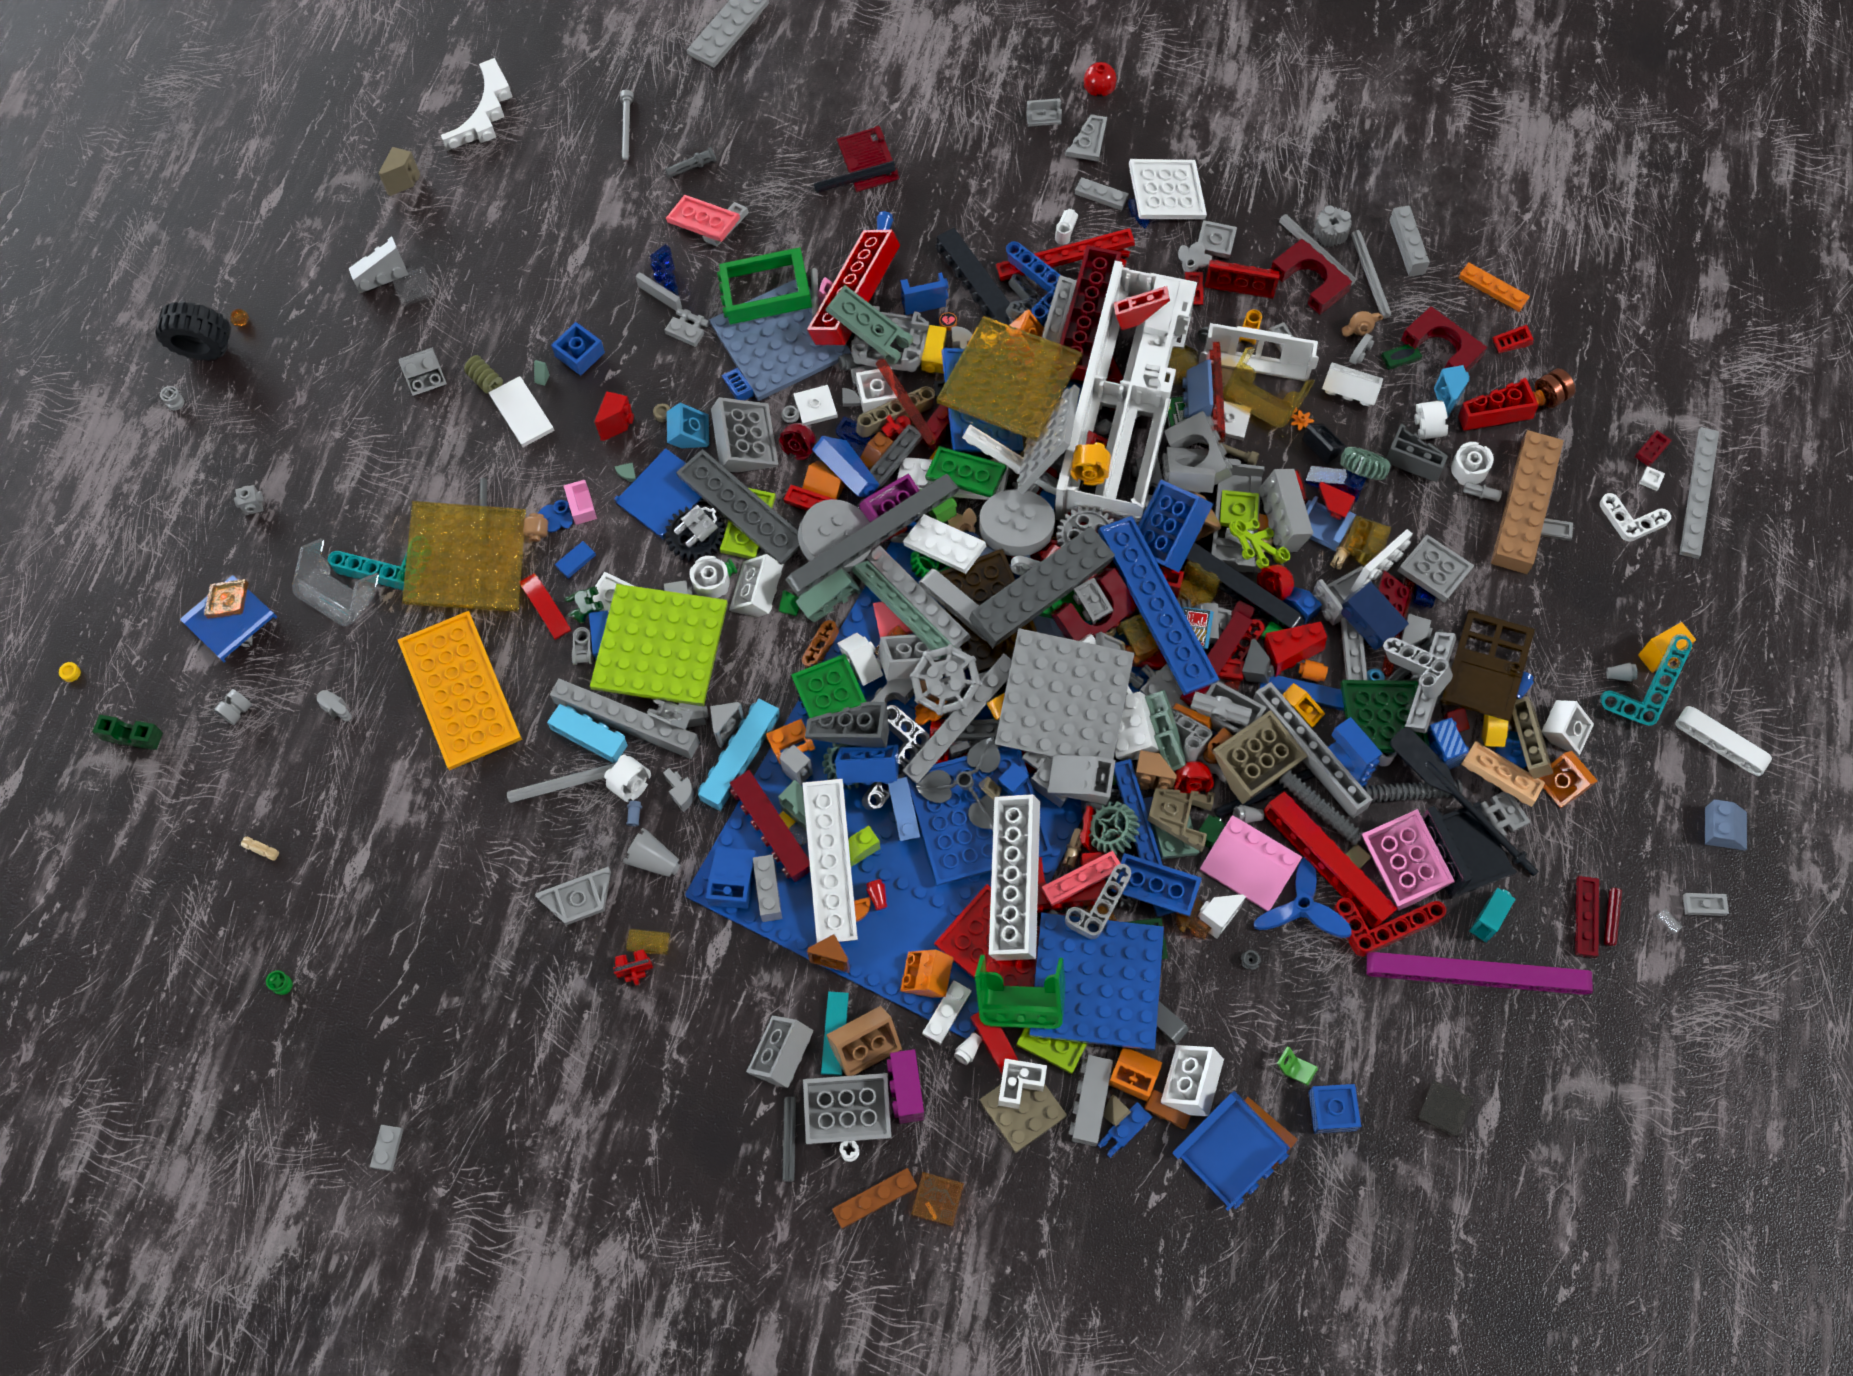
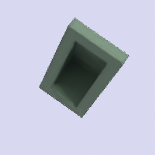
M535 360L534 381L545 386L550 376L546 363Z

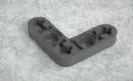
M1013 274L1008 282L1009 286L1022 300L1011 302L1006 309V313L1012 319H1017L1026 310L1032 312V308L1042 297L1023 276Z

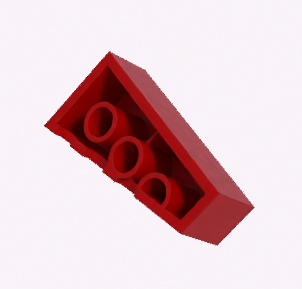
M1525 377L1516 384H1508L1506 388L1496 389L1486 396L1481 395L1463 402L1458 418L1463 430L1529 420L1534 418L1538 402Z

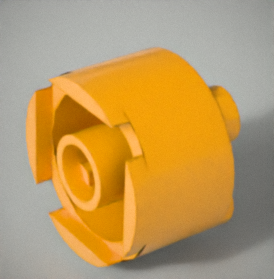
M1079 444L1075 446L1071 466V476L1074 480L1078 481L1080 479L1086 485H1099L1104 483V479H1108L1111 454L1105 449L1104 444Z

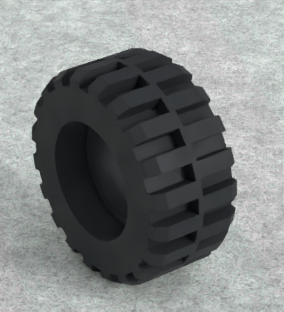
M180 301L179 303H168L161 309L155 335L163 347H167L169 351L175 352L177 355L208 361L218 359L225 354L231 326L228 320L222 314L215 312L214 309L206 308V306L201 304L197 305L192 302Z

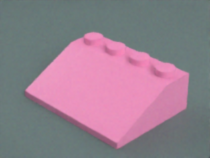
M1418 809L1362 834L1363 841L1398 911L1423 900L1455 882Z
M1232 815L1199 870L1239 895L1243 894L1247 900L1268 912L1295 871L1302 856Z

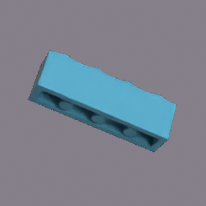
M559 704L547 722L550 729L604 759L616 763L628 746L625 736L618 731L612 732L608 730L609 728L601 722L598 724L593 722V719L586 714L580 715L576 713L577 711L569 705L565 707Z

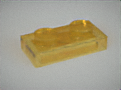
M629 929L626 949L627 951L644 949L646 953L667 955L670 933Z

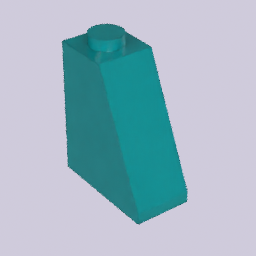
M1497 888L1490 896L1469 932L1487 943L1499 930L1515 898L1507 890Z

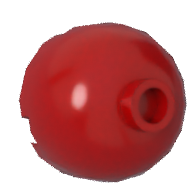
M1096 62L1090 65L1084 75V88L1093 96H1097V94H1102V96L1111 94L1116 87L1117 78L1115 70L1111 65L1104 62Z
M1276 564L1261 569L1262 571L1257 575V584L1281 601L1291 595L1294 589V579L1286 567Z
M1186 761L1185 766L1175 771L1174 790H1180V793L1198 791L1200 794V791L1206 790L1207 793L1213 788L1212 773L1207 765L1201 762Z

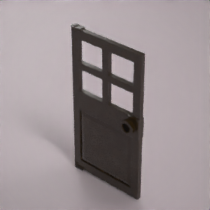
M1468 610L1451 668L1453 677L1445 687L1440 702L1510 721L1535 629L1478 613V611ZM1473 620L1496 626L1494 637L1470 631ZM1502 628L1526 635L1524 645L1501 640ZM1468 637L1492 644L1489 655L1465 649ZM1497 646L1521 652L1519 663L1494 657Z

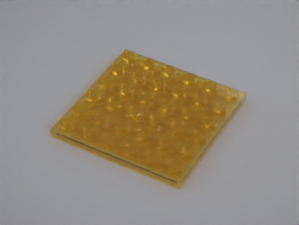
M983 316L938 395L937 403L1037 441L1079 364L1082 352Z
M412 501L402 603L406 605L519 612L524 546L523 531L526 509Z

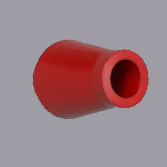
M881 879L867 883L866 891L876 911L887 908L885 883H882Z

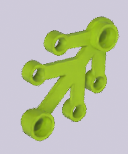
M1252 518L1248 522L1233 520L1229 524L1231 534L1239 539L1244 549L1242 550L1243 558L1249 560L1256 553L1258 557L1256 564L1260 569L1269 565V560L1265 557L1262 549L1271 554L1274 561L1278 564H1283L1290 559V553L1285 547L1277 550L1261 540H1269L1274 536L1271 528L1267 527L1254 534L1247 531L1248 529L1255 531L1260 527L1257 519ZM1247 540L1250 541V543H1251L1253 549L1249 546Z

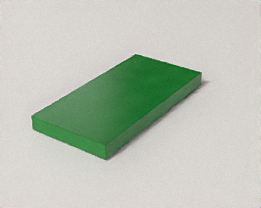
M939 446L925 478L934 482L943 475L948 474L959 489L990 498L996 494L1007 466Z

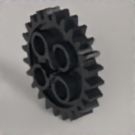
M686 506L685 512L679 509L678 516L672 514L674 520H668L670 526H665L667 531L665 538L670 551H674L675 556L680 554L681 560L687 557L688 562H690L692 558L696 561L698 558L706 555L712 556L711 552L718 553L716 547H721L723 535L725 534V529H723L724 523L721 522L720 516L716 517L717 520L715 522L718 528L705 539L709 541L701 543L698 540L697 548H694V544L689 548L686 544L682 543L694 536L692 531L687 527L677 535L674 529L682 523L681 518L690 510ZM705 510L706 515L713 521L712 512L710 513Z

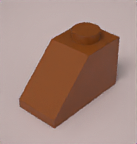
M880 431L868 442L860 457L869 471L893 443L890 438Z

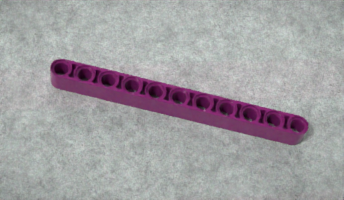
M1380 952L1367 953V975L1371 977L1580 995L1593 993L1592 972L1589 970Z

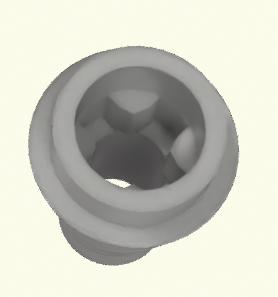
M1626 663L1608 667L1606 669L1607 679L1624 681L1637 679L1636 664Z
M1239 805L1234 808L1233 816L1245 823L1262 821L1264 819V811Z

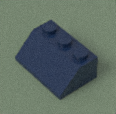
M1371 581L1348 595L1341 603L1343 608L1341 614L1347 619L1374 650L1383 646L1387 639L1395 637L1409 624Z

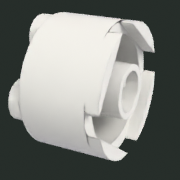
M1441 400L1416 404L1417 414L1414 417L1415 424L1420 425V429H1418L1419 439L1425 440L1447 436L1448 425H1445L1447 412L1444 402Z
M1477 442L1463 444L1451 463L1453 476L1461 485H1465L1466 482L1472 484L1481 483L1492 467L1493 454L1489 448L1483 447Z
M704 556L695 561V564L690 569V578L696 594L711 598H719L725 595L730 584L725 563L714 556Z
M622 755L613 768L606 771L604 778L609 790L624 801L629 802L628 799L635 800L646 789L648 784L645 782L647 777L650 779L651 772L631 756Z

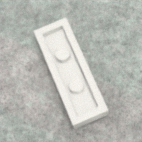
M953 981L946 993V997L942 999L922 1034L941 1045L972 990Z

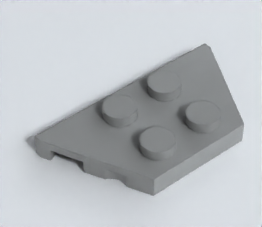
M609 867L538 892L535 895L565 925H569L605 911L611 870Z

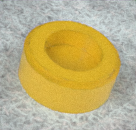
M67 662L59 669V676L66 682L75 681L81 673L80 668L73 662Z

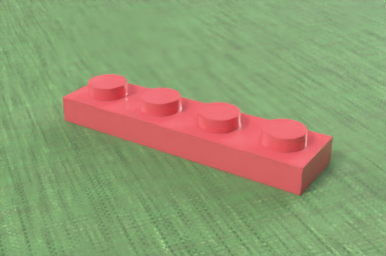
M1111 851L1042 886V891L1050 905L1053 906L1110 877L1113 869L1120 862L1115 853Z

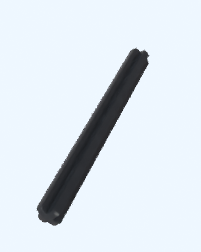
M1309 768L1296 773V778H1301V782L1316 777ZM1277 781L1246 803L1242 804L1239 799L1215 808L1214 813L1216 817L1222 818L1233 813L1234 808L1239 805H1252L1288 788H1284V784H1279V781Z

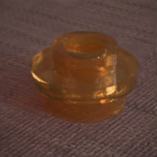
M241 309L232 311L230 317L231 322L235 326H242L249 319L248 314Z

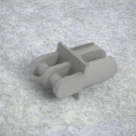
M322 690L318 693L317 702H319V706L330 714L333 719L338 716L346 722L351 720L352 715L347 710V704L341 697L339 698L328 690Z

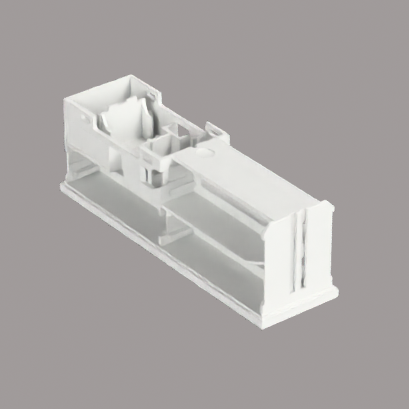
M1115 261L1075 414L1070 446L1066 450L1056 488L1055 520L1064 519L1065 514L1071 513V510L1077 513L1078 507L1085 511L1083 508L1088 506L1089 511L1093 507H1096V512L1102 509L1103 515L1108 513L1109 519H1114V522L1133 516L1138 526L1144 513L1171 402L1170 394L1176 369L1168 368L1172 348H1184L1197 282L1129 270V268L1123 267L1122 262ZM1167 286L1170 301L1136 327L1124 379L1120 381V384L1106 381L1120 325L1116 324L1117 318L1114 302L1123 300L1124 297L1136 296ZM1182 335L1181 343L1176 342L1177 338H1181ZM1166 374H1171L1169 383L1164 382ZM1104 406L1116 409L1106 450L1111 454L1109 477L1104 479V483L1097 485L1095 494L1078 491L1081 480L1078 479L1076 481L1071 476L1072 458L1076 445H1086L1087 433L1089 430L1094 431L1098 411ZM1140 415L1152 417L1134 497L1130 502L1118 500L1116 496L1135 419Z

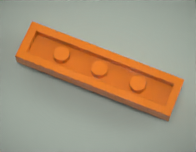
M1469 262L1458 277L1518 312L1521 311L1530 297Z

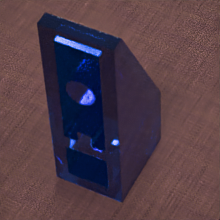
M1311 466L1305 483L1319 488L1320 482H1323L1355 496V501L1357 502L1366 477L1364 478L1352 473L1347 469Z

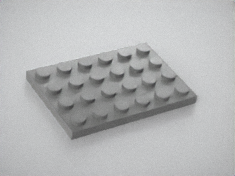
M1073 385L1070 389L1067 388L1063 392L1061 399L1051 405L1050 411L1047 414H1042L1037 425H1032L1028 430L1027 434L1029 435L1023 451L1025 454L1021 461L1022 467L1019 470L1020 476L1017 480V491L1021 494H1024L1070 446L1080 388L1076 385Z

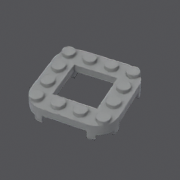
M873 306L880 312V306ZM915 311L913 316L881 312L913 337L911 345L908 348H904L903 353L900 352L901 358L895 365L888 364L881 353L871 348L867 342L855 334L854 340H852V357L856 364L882 368L891 367L895 370L914 372L921 364L929 322L921 317V313Z

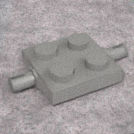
M1148 664L1141 669L1149 677L1147 683L1140 689L1144 695L1148 696L1165 690L1170 707L1174 708L1177 703L1190 709L1184 701L1180 700L1182 691L1168 664L1156 672Z

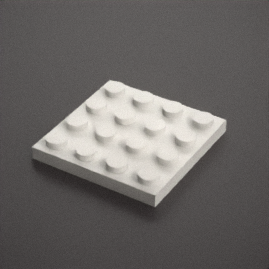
M1130 159L1129 168L1139 219L1206 218L1207 213L1195 160Z

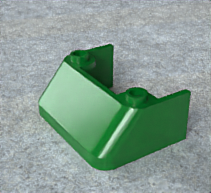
M980 955L975 973L979 1017L983 1024L999 1027L1056 1029L1062 1025L1065 1000L1063 958L1058 960L1056 974L1046 977L1044 987L1004 986V980L1000 974L986 972L985 955Z

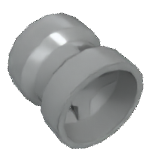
M167 386L160 392L161 399L170 410H179L183 407L184 398L174 386Z

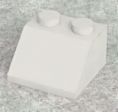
M1556 700L1543 726L1542 733L1551 744L1568 752L1573 751L1575 755L1580 756L1594 723L1577 701Z
M1243 894L1214 897L1211 902L1206 901L1198 914L1200 919L1197 924L1217 939L1240 910L1246 896Z

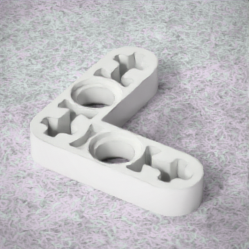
M1612 493L1605 494L1600 501V507L1621 538L1628 542L1665 527L1671 520V514L1666 509H1658L1633 520L1619 498ZM1615 514H1621L1624 520H1617ZM1658 516H1659L1660 518H1661V517H1664V520H1663V519H1659V520H1657L1656 523H1655V520L1658 518ZM1641 522H1647L1650 528H1643ZM1635 528L1637 529V530L1634 531L1633 534L1626 532L1627 530L1630 532V531L1634 530Z

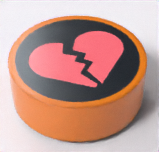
M950 312L942 314L939 319L940 327H946L947 331H950L951 327L957 326V317Z

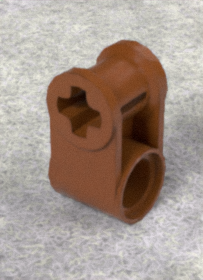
M1225 728L1221 729L1208 743L1207 749L1203 753L1204 760L1209 764L1218 763L1213 749L1234 735Z

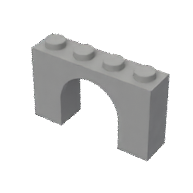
M1204 411L1168 428L1164 433L1169 445L1175 448H1187L1195 443L1209 444L1207 457L1195 467L1213 468L1215 472L1214 485L1233 476L1230 471L1233 467L1229 459H1225L1224 455L1227 453L1223 444L1218 442L1221 438L1217 430H1213L1212 426L1215 425L1211 416L1207 417Z
M1167 447L1166 453L1162 455L1164 481L1186 491L1213 493L1214 469L1195 467L1205 460L1209 450Z

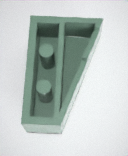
M841 568L809 591L801 594L795 602L808 619L816 622L834 610L833 606L841 601L843 604L848 601L847 597L855 592L860 594L862 590L854 579Z
M794 780L778 796L781 810L807 831L803 787Z

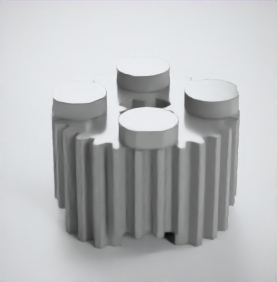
M1329 205L1319 213L1313 232L1316 239H1319L1318 241H1320L1321 246L1324 245V247L1327 246L1329 248L1334 246V244L1337 246V244L1345 243L1352 224V220H1350L1351 214L1348 211Z

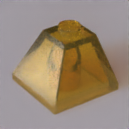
M1185 344L1183 349L1172 348L1168 368L1176 369L1173 385L1182 384V378L1186 377L1187 370L1199 364L1198 352ZM1166 374L1165 380L1168 383L1171 374Z

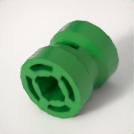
M272 971L266 978L267 987L278 995H285L292 989L293 982L291 978L282 971Z

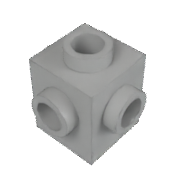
M254 485L235 489V505L237 508L240 507L245 515L263 511V495L261 491H257Z

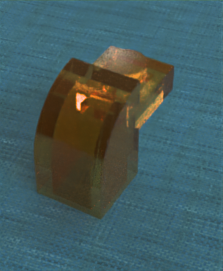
M1197 898L1195 899L1190 917L1175 912V923L1183 934L1189 928L1194 936L1206 939L1212 928L1196 917L1204 905Z

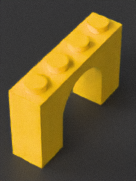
M929 325L921 360L923 371L944 374L941 351L946 343V327ZM981 333L978 349L998 350L999 335Z

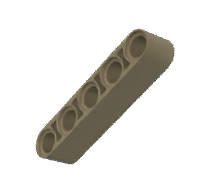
M925 386L859 415L856 427L857 434L861 437H869L882 431L881 428L888 423L886 417L889 415L896 421L900 416L904 415L911 418L931 409L935 391L931 387Z

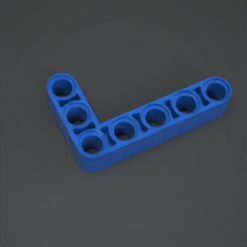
M1010 242L1006 246L1008 261L1048 292L1032 308V314L1044 327L1060 274L1020 243Z

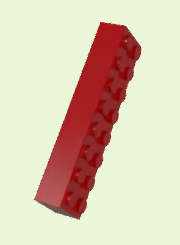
M863 230L807 328L815 345L846 344L852 331L826 312L825 309L844 285L869 303L900 247L893 230Z

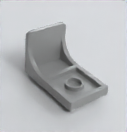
M1363 566L1328 585L1322 579L1317 581L1312 594L1322 604L1323 616L1332 625L1345 618L1341 614L1343 609L1341 603L1348 595L1353 593L1351 588L1363 570ZM1372 580L1371 582H1372V583L1375 585V587L1378 589V586H1377V585L1375 584V582Z

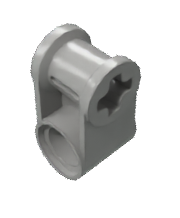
M584 627L577 628L573 633L572 663L573 665H577V663L593 664L594 655L591 634ZM587 636L584 641H579L581 637Z

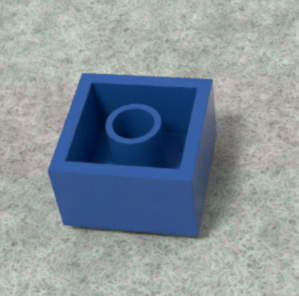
M577 322L551 345L555 357L580 376L605 353L602 341Z

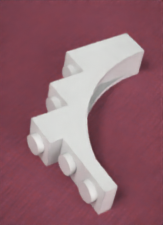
M495 58L479 64L485 86L482 100L476 111L460 127L441 135L447 151L476 139L483 143L496 138L491 122L504 117L499 102L511 98L512 94Z

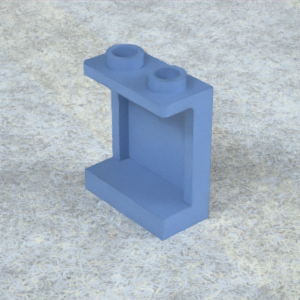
M1315 496L1305 506L1314 533L1309 539L1336 551V548L1340 546L1352 525L1356 514L1349 511L1345 520L1342 518L1341 520L1334 519L1330 516L1331 513L1327 511L1326 506L1317 502L1319 497Z

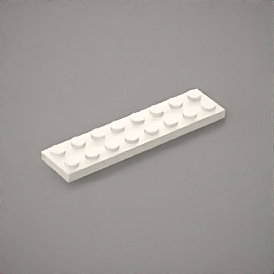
M843 779L804 782L803 794L817 943L835 934L838 942L858 940Z

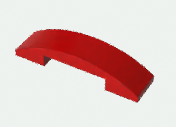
M535 573L518 582L555 640L571 631L565 618Z

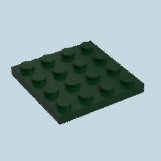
M1342 680L1340 686L1346 720L1351 717L1381 752L1396 753L1390 746V740L1401 729L1406 728L1405 725L1419 685L1418 681ZM1414 732L1430 748L1427 732Z

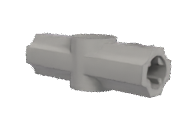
M1196 691L1190 709L1209 714L1214 720L1222 722L1228 720L1244 726L1248 725L1252 712L1250 708L1232 703L1229 698L1223 696L1212 697Z

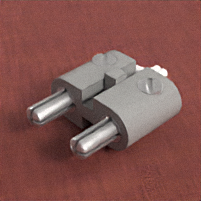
M696 505L681 518L682 523L674 529V532L679 535L688 527L694 534L685 543L690 548L698 540L704 541L718 528L715 524L717 520L715 516L716 511L714 508H700ZM703 510L712 512L714 520L712 521Z

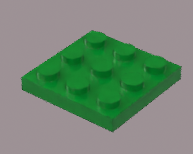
M845 654L791 674L809 719L827 713H837L843 711V708L861 706L860 703L866 702Z

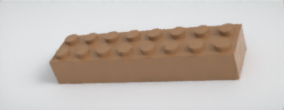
M1527 430L1521 441L1490 564L1528 574L1532 568L1564 440Z

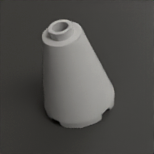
M642 828V835L640 833L637 834L627 851L629 854L627 857L629 858L624 857L623 863L670 877L671 874L676 875L681 866L678 864L679 859L648 830Z

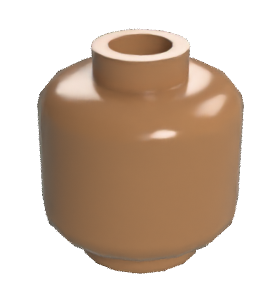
M529 514L524 519V535L529 537L530 541H541V538L547 536L548 520L542 514Z

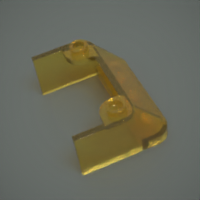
M1245 348L1224 388L1223 395L1225 399L1275 427L1281 428L1286 426L1302 405L1315 380H1306L1300 393L1296 391L1289 392L1284 400H1281L1253 384L1256 372L1247 363L1255 348Z

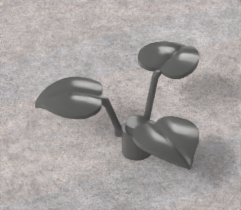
M988 738L982 740L970 749L967 755V762L971 767H975V769L968 772H960L953 784H951V777L943 770H934L916 785L917 790L923 797L935 803L948 801L952 797L950 788H954L956 785H959L963 790H969L977 803H973L969 808L968 816L970 821L979 828L993 830L994 800L988 795L984 796L981 800L978 798L972 788L974 785L972 775L977 773L979 769L984 773H990L999 766L1000 753L997 745H994L995 739Z

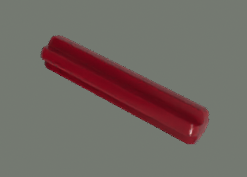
M1611 888L1609 891L1604 944L1607 946H1615L1617 944L1622 890L1619 888Z

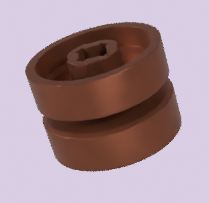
M1557 368L1536 380L1535 392L1541 390L1545 396L1544 405L1548 408H1555L1575 395V384L1565 370Z

